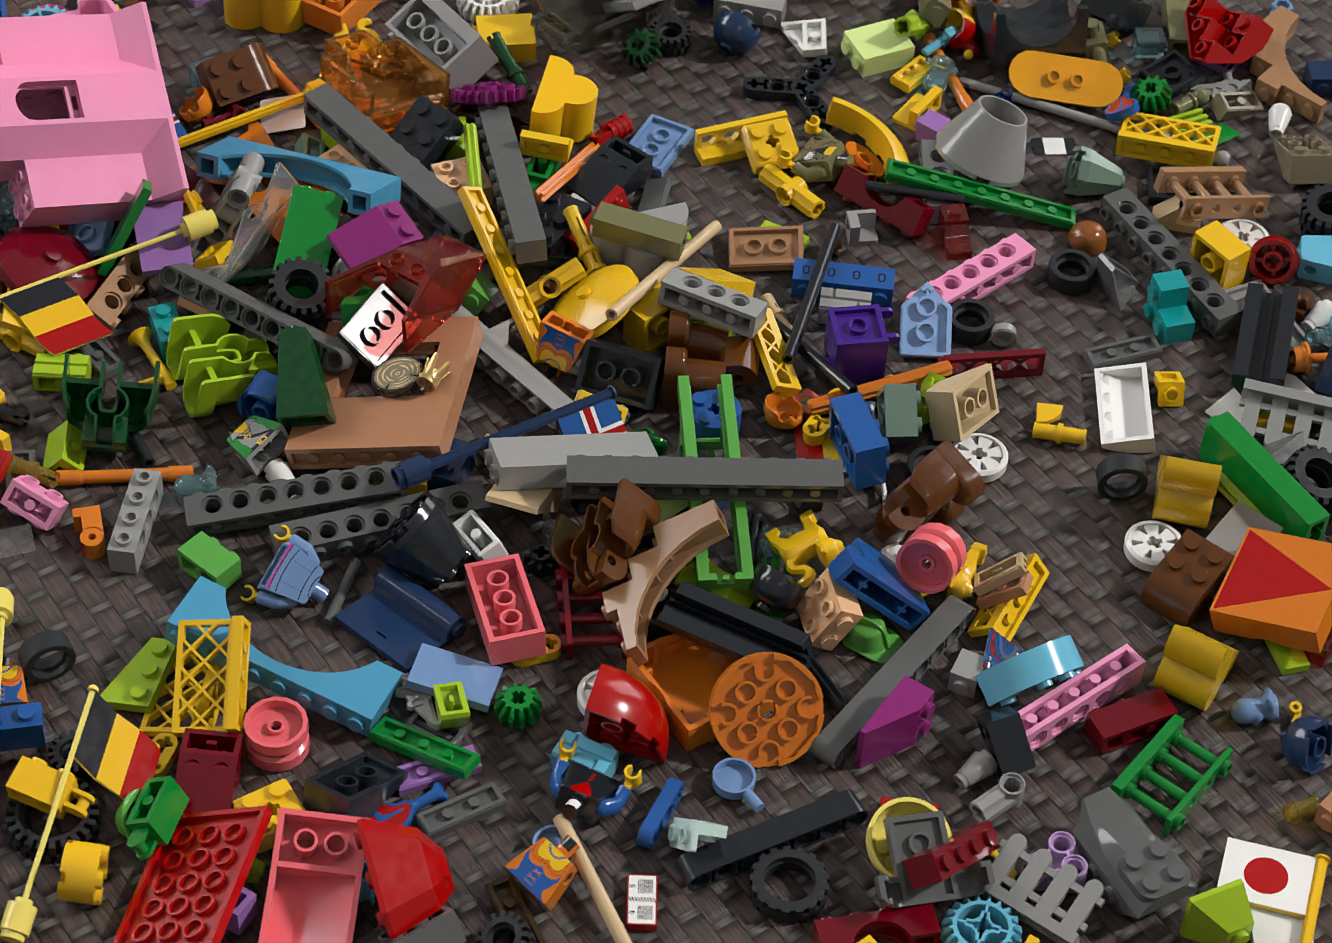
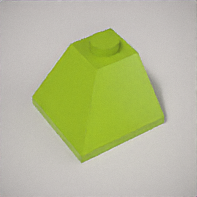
M1242 879L1234 880L1190 897L1179 930L1181 936L1200 943H1247L1254 926V919Z

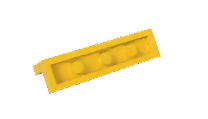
M784 110L696 129L694 153L702 167L745 158L747 154L740 136L743 126L785 117L788 118V114ZM728 131H736L732 136L724 137ZM713 135L709 141L702 142V137Z
M767 308L764 325L755 334L753 339L772 390L779 391L780 396L783 398H788L790 395L795 398L802 388L793 365L787 364L782 360L786 346L772 309Z
M1036 553L1025 555L1027 558V562H1025L1027 568L1025 569L1033 576L1028 595L995 605L994 607L979 610L967 631L971 638L989 635L990 628H993L1011 642L1050 574Z

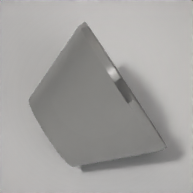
M984 95L937 132L934 138L937 141L935 148L947 163L964 175L976 180L977 176L990 180L989 185L1013 187L1018 185L1024 177L1028 120L1026 115L1009 101L996 96Z

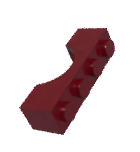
M859 164L845 165L834 189L841 194L843 200L849 203H857L861 206V210L875 209L876 215L880 217L882 223L898 227L900 229L899 232L904 236L912 238L913 236L924 235L935 208L918 198H904L898 204L890 205L881 198L879 192L865 190L866 180L876 182L877 175Z
M990 820L960 828L951 833L952 839L917 852L903 860L912 888L916 889L942 882L999 849L998 836L992 828Z
M928 903L900 908L884 907L877 911L854 912L850 915L828 916L820 920H814L812 939L813 943H858L870 935L872 938H887L897 943H939L941 930L933 905Z

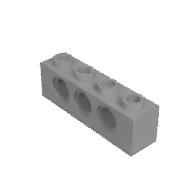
M921 139L919 165L957 176V170L947 163L936 150L937 141ZM922 199L924 203L935 208L929 224H954L955 214L959 215L960 204Z
M676 267L661 281L658 303L678 311L687 312L691 316L751 339L764 325L768 303Z
M134 468L107 548L110 571L137 575L164 494L161 471Z

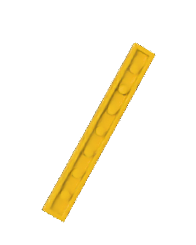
M462 186L457 193L532 362L546 363L536 356L539 325L541 322L514 259L510 255L509 248L481 187Z

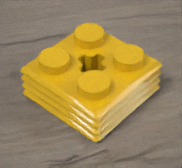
M786 117L744 125L740 133L754 174H759L768 163L778 167L777 159L782 149L791 151L793 154L791 161L799 153L789 120Z
M285 778L233 801L234 809L268 805L273 812L258 853L274 848L280 807L306 810Z

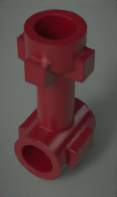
M236 103L230 104L223 114L213 117L212 114L206 115L205 119L201 120L202 128L247 112L246 108Z

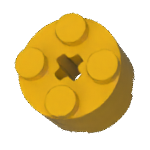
M68 840L66 842L60 866L61 877L60 881H58L57 900L101 905L104 891L102 887L103 880L107 879L109 869L110 846Z

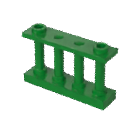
M1177 714L1172 716L1111 786V790L1123 800L1132 799L1164 819L1165 824L1162 836L1165 838L1173 830L1179 831L1185 823L1186 815L1220 776L1225 777L1233 766V762L1230 761L1233 753L1232 748L1228 747L1220 757L1212 754L1184 736L1182 728L1185 719ZM1172 746H1179L1211 767L1202 775L1170 755L1169 749ZM1156 763L1159 765L1163 763L1195 783V786L1187 793L1155 773L1153 767ZM1140 781H1148L1180 801V803L1171 811L1138 790L1137 785Z

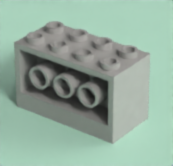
M410 0L385 23L391 31L388 36L397 45L400 43L398 46L400 51L406 57H413L411 60L420 70L423 69L424 73L433 82L439 83L438 86L446 95L450 94V89L462 87L464 84H474L499 61L481 35L443 0Z

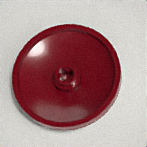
M18 226L10 230L0 242V277L11 291L95 260L90 251L78 239L52 226L21 228ZM95 265L60 279L86 302L96 288L99 276L97 274L98 268Z

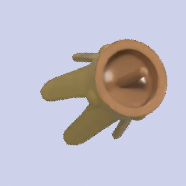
M434 353L430 361L429 357H427L423 372L416 379L421 391L433 392L436 390L440 381L451 373L449 371L444 374L451 366V362H445L437 370L434 366L438 359V353Z

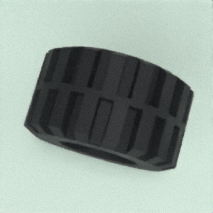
M1323 183V186H1314V189H1309L1302 198L1299 228L1300 231H1303V236H1332V185L1329 183Z
M296 256L293 261L291 258H287L284 264L280 262L276 265V270L271 272L267 289V303L308 325H311L312 322L316 325L320 323L321 318L324 319L327 316L328 310L330 311L334 292L333 278L329 277L330 272L327 268L322 269V263L319 261L313 263V258L307 257V260H302L301 256ZM293 286H303L311 290L314 295L307 299H298L291 296L287 289Z
M1311 445L1309 448L1303 446L1299 450L1297 449L1282 467L1330 513L1332 511V452H1327L1325 447L1318 449L1317 445ZM1307 477L1315 481L1318 487L1312 484Z

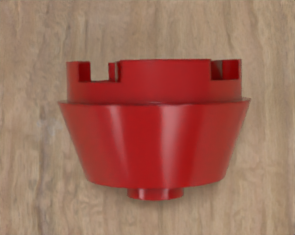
M1271 235L1259 239L1252 246L1248 263L1251 272L1257 279H1261L1267 284H1280L1289 280L1295 274L1299 264V256L1295 246L1288 239Z

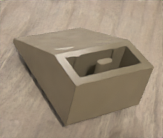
M1306 134L1304 138H1296L1294 135H1281V138H1273L1283 178L1289 184H1332V147L1319 138L1318 135Z

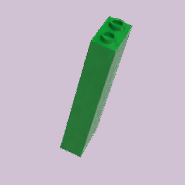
M294 185L273 270H276V265L280 262L284 264L287 258H291L293 261L296 256H301L302 260H307V257L313 258V263L319 261L322 263V269L328 268L332 245L326 237L327 234L337 229L344 196L331 191L314 190L305 185ZM293 286L287 289L291 296L298 299H307L314 295L311 290L303 286Z
M1228 411L1218 416H1212L1207 420L1198 457L1204 463L1222 466L1221 471L1266 518L1284 528L1282 534L1323 541L1330 514Z

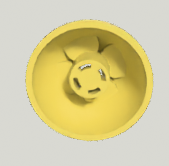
M901 797L888 801L875 812L867 828L866 848L873 866L881 875L888 874V877H894L883 820L888 817L938 811L930 803L918 798ZM945 820L948 839L950 840L952 839V835L949 825Z

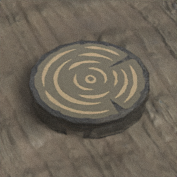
M403 355L391 357L383 361L372 373V384L375 391L387 398L401 397L400 394L405 392L407 394L413 393L419 388L416 379L423 372V365L418 359Z

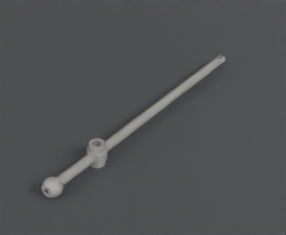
M959 78L963 87L1115 133H1118L1122 127L1121 124L1109 122L1102 118L1042 100L1025 97L1019 93L969 78ZM1164 132L1168 137L1174 136L1171 132ZM1223 150L1216 152L1213 159L1214 166H1228L1231 158L1230 154Z

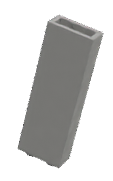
M646 431L489 438L488 449L484 450V463L489 465L490 478L495 480L499 491L565 488L567 455H638L641 457H658V454Z

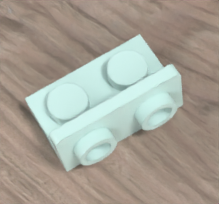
M674 817L673 823L668 829L670 847L696 852L698 840L715 843L716 837L726 838L728 826Z

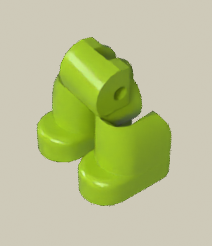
M218 314L182 316L172 320L166 347L167 368L175 381L184 380L183 401L189 417L209 416L213 413L216 405L237 401L252 379L261 370H266L270 374L277 376L278 365L272 354L269 353V346L265 338L249 339L240 334H228L231 324L226 318Z

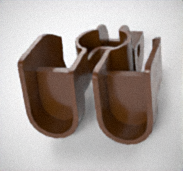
M671 309L664 370L663 408L679 410L677 394L678 376H689L691 395L695 392L717 390V384H721V374H731L733 385L756 386L758 381L759 352L755 341L742 335L729 336V330L712 323L691 321L692 316L689 313Z
M945 440L916 465L909 478L885 497L881 508L876 513V528L872 532L885 545H900L919 526L931 520L936 523L949 525L963 514L964 506L973 503L984 493L985 485L983 479L950 441Z
M623 478L619 481L615 502L603 496L599 499L598 506L593 503L587 506L582 527L564 514L557 517L551 542V552L554 559L562 567L575 575L572 588L578 594L592 596L625 577L627 573V559L637 549L642 536L652 534L654 532L653 526L659 524L660 505L628 479Z

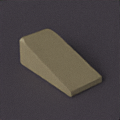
M1255 91L1219 92L1210 102V107L1218 121L1263 112L1264 110Z

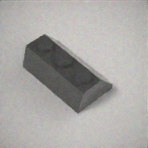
M443 905L440 910L397 938L390 940L387 930H380L378 926L352 943H464L467 940L454 909Z

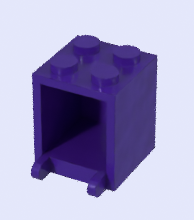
M879 304L828 308L823 348L825 360L856 386L884 378L888 345L900 342L898 333L887 334L883 321L884 318L893 316L892 308H880ZM831 382L832 389L838 388Z

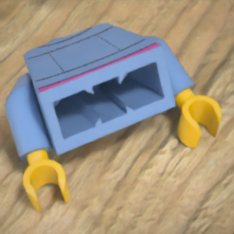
M281 525V530L287 534L284 537H278L274 534L276 542L281 546L257 586L261 591L257 592L251 585H245V589L252 590V595L249 598L242 596L240 598L246 603L251 604L256 601L257 604L272 609H292L297 604L305 605L309 597L322 603L326 599L329 589L318 583L324 570L319 566L320 560L313 545L296 534L291 535L289 528L286 525Z

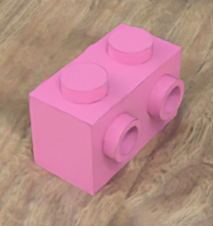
M21 475L12 479L0 503L6 506L13 514L23 516L31 521L33 526L41 530L48 531L55 527L69 504L63 500V495L56 490H47L40 486V481L30 475Z

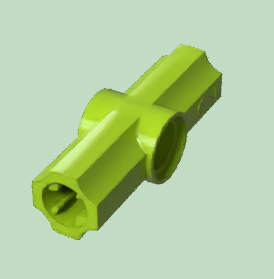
M914 9L910 10L905 16L898 17L893 23L894 33L898 37L912 36L916 40H919L925 33L932 32L936 27L920 17L919 13Z

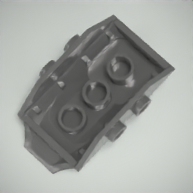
M1109 787L1081 800L1079 821L1071 831L1079 855L1087 861V879L1089 881L1098 880L1102 883V898L1107 904L1112 906L1116 913L1139 919L1197 892L1195 886L1190 881L1191 874L1172 847L1166 842L1161 841L1157 835H1154L1133 807Z

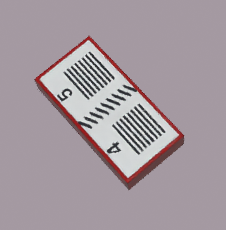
M628 874L626 930L656 931L657 875Z

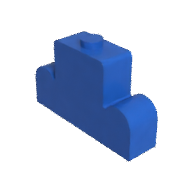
M856 538L850 545H847L828 564L829 571L836 584L910 632L930 614L922 595L902 581L895 563L859 538Z

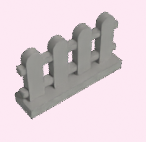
M1248 378L1245 379L1239 406L1244 407L1241 422L1239 423L1253 437L1254 435L1264 437L1263 444L1267 445L1304 430V446L1317 445L1318 449L1325 447L1327 452H1332L1331 397ZM1260 411L1270 413L1266 428L1256 426ZM1285 417L1295 419L1292 434L1282 432ZM1311 423L1321 425L1318 440L1308 438Z
M1014 834L1008 841L1002 839L999 843V847L1002 850L992 863L995 883L990 891L980 896L985 899L990 896L992 903L995 904L1002 901L1003 909L1011 907L1012 916H1018L1020 921L1056 943H1080L1078 931L1085 933L1088 925L1084 922L1095 906L1101 908L1105 903V900L1101 898L1103 895L1102 883L1098 880H1090L1082 887L1076 883L1078 872L1076 867L1071 864L1063 865L1059 871L1054 870L1050 867L1052 864V854L1047 849H1039L1033 856L1026 853L1027 840L1022 834ZM1020 859L1027 863V866L1017 881H1015L1008 875ZM1047 875L1053 880L1041 897L1033 891L1042 877ZM1004 884L1008 886L1009 888H1011L1010 891H1007L1006 889L1002 888L1001 885ZM1071 890L1078 894V897L1068 912L1059 908V906ZM1029 899L1030 901L1034 902L1036 906L1033 907L1026 901ZM1053 915H1055V916H1057L1058 918H1060L1062 921L1059 923L1058 921H1056L1055 919H1053V918H1051V917H1052Z

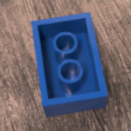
M860 392L829 399V436L840 459L843 460L844 468L855 490L886 483V472L889 471L886 453L890 451L887 438L881 435L878 420L872 417L869 402L864 401Z

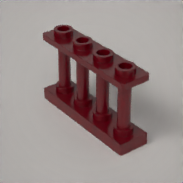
M562 566L560 569H555L556 586L561 585V590H557V606L563 607V612L558 613L559 629L564 628L565 633H560L561 650H566L567 660H573V647L617 645V648H622L621 642L624 641V638L619 631H616V634L572 636V625L614 623L612 620L607 621L603 613L571 614L570 604L604 602L602 593L605 591H599L592 596H582L577 592L569 593L568 582H573L575 575ZM627 573L624 578L615 582L616 586L629 581ZM622 649L623 659H627Z

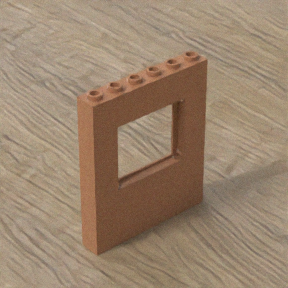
M478 316L419 318L420 320L389 356H419L438 353V359L434 366L437 370L445 362L450 361L451 366L444 374L449 371L451 373L440 381V384L433 392L424 390L423 395L346 397L356 366L352 369L336 373L322 368L335 412L336 423L292 427L284 449L291 470L354 468L358 465L372 466L389 460L402 462L420 454L425 458L431 459L449 452L483 339ZM342 321L329 322L325 333L338 339L336 335L342 329Z

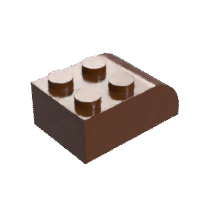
M262 43L251 44L202 61L195 67L201 85L208 90L213 98V113L228 108L230 104H239L280 88Z
M1187 529L1148 578L1140 597V603L1176 625L1189 627L1219 590L1234 559V555Z

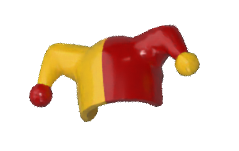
M955 0L958 2L959 9L952 8L946 17L947 23L944 30L954 25L959 33L950 40L949 46L961 49L964 52L965 59H975L979 52L974 39L976 24L972 18L973 9L966 0Z

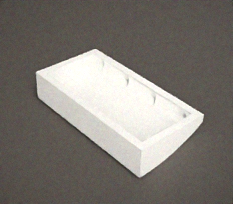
M1146 362L1095 368L1101 447L1125 453L1156 452Z

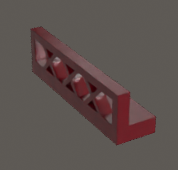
M1045 348L949 354L937 357V363L947 360L952 365V374L945 378H950L987 363L992 364L994 379L1042 376L1046 351Z

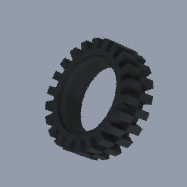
M78 777L75 778L79 789L89 793L96 800L94 804H90L87 808L88 815L86 818H80L77 825L71 831L57 837H48L42 855L45 864H51L52 857H57L58 864L61 863L65 844L68 840L95 843V835L99 836L101 815L96 793L94 790L90 791V786L86 782L81 785L80 778ZM10 798L8 800L9 806H6L5 820L10 842H13V847L17 852L21 850V855L27 859L31 854L32 861L34 862L42 836L33 833L26 826L27 817L34 808ZM74 798L72 804L76 805L78 799Z

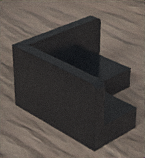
M1006 705L975 716L983 743L990 747L992 757L997 763V772L1001 777L1006 773L1013 772L1019 774L1036 767L1019 712Z

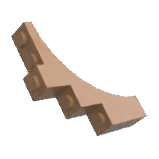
M1280 5L1263 19L1274 31L1263 50L1252 58L1249 72L1258 77L1254 91L1259 100L1270 106L1276 103H1284L1292 111L1318 124L1323 119L1327 101L1314 94L1300 82L1291 70L1285 53V45L1295 34L1300 15Z
M714 500L653 526L656 537L652 539L654 548L627 559L630 571L627 572L629 581L602 593L604 605L601 606L602 612L606 620H612L617 627L619 633L624 638V641L621 642L624 654L627 658L632 657L637 666L648 662L646 646L648 626L654 608L665 588L690 560L709 546L729 536L724 515Z

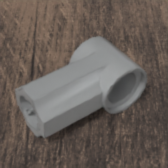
M1017 773L1004 774L996 786L970 803L969 808L973 813V817L979 823L988 820L991 822L1005 811L1019 808L1023 801L1025 780Z

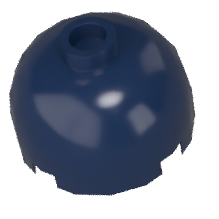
M724 10L713 27V36L720 51L724 54L744 55L750 52L761 37L759 28L755 31L751 26L753 21L744 14L735 10L725 13Z
M1312 715L1303 716L1294 720L1283 730L1280 741L1285 759L1291 766L1311 775L1318 774L1325 767L1326 763H1321V761L1324 759L1325 754L1331 756L1332 725L1328 724L1330 722L1328 719Z

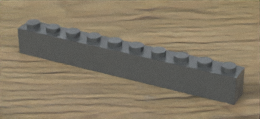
M328 83L304 94V113L369 170L401 177L400 197L454 245L472 247L479 243L460 197L448 185L440 181L433 172L425 168L417 158L410 155L401 144L396 143L386 131L381 130L373 123L370 117L365 116L359 111L355 104L350 103L337 89H334Z
M507 104L478 107L479 117H475V125L478 131L480 145L482 144L486 168L489 171L491 185L493 184L494 198L497 199L498 212H500L502 226H504L505 238L508 240L510 255H515L517 264L547 260L546 236Z
M579 454L575 456L567 455L566 499H600L603 496L608 499H615L619 481L623 478L628 479L654 500L842 502L844 491L843 460L831 458L641 457L638 455L585 456Z

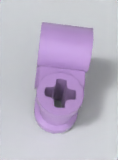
M1064 831L1053 833L1049 838L1047 849L1052 854V864L1050 867L1059 871L1066 864L1075 866L1078 872L1076 883L1084 887L1086 885L1088 864L1083 857L1074 854V837ZM1022 861V866L1024 869L1027 866V863ZM1044 875L1035 890H1046L1053 879Z

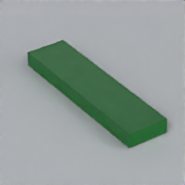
M143 179L102 257L122 250L152 194V184L150 181ZM117 258L98 264L97 274L104 277L108 276Z
M386 716L368 733V738L371 742L464 780L481 763L480 754Z

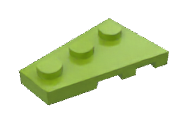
M152 637L100 696L113 709L151 714L176 659L177 646L166 639Z

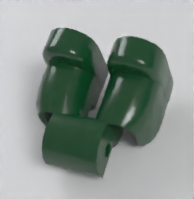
M65 353L62 375L63 413L71 425L83 428L82 449L126 453L128 432L142 431L150 424L154 415L160 388V361H156L153 384L124 382V362H119L115 405L113 409H103L102 399L105 394L107 380L106 361L102 360L100 379L70 377V354Z

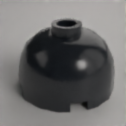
M758 563L754 569V580L749 586L750 595L757 602L755 607L766 615H769L771 611L777 614L788 613L800 603L806 591L797 582L792 586V583L788 580L789 576L765 563L763 565Z

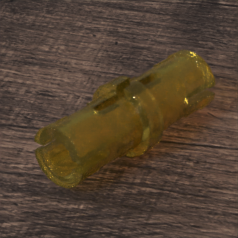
M12 454L13 459L11 462H14L15 465L10 464L7 471L24 476L30 475L49 488L56 487L58 483L48 478L52 477L59 480V472L44 468L37 461L31 460L29 462Z

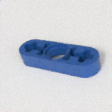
M669 777L641 825L636 839L637 845L650 850L654 847L683 795L684 781Z

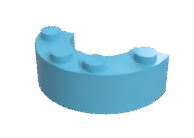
M1071 635L1009 658L980 672L975 677L988 706L1000 703L1001 707L1017 701L1016 695L1033 687H1036L1039 691L1053 685V679H1059L1060 682L1071 679L1082 672L1081 669L1085 665Z

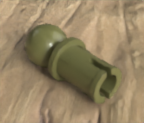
M1197 88L1192 93H1186L1183 98L1169 104L1170 113L1174 116L1197 109L1198 106L1206 105L1210 98L1209 92L1204 88Z

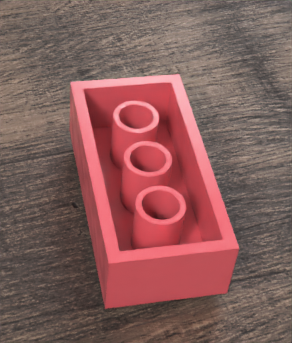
M519 554L464 564L466 590L491 666L546 655L545 629Z

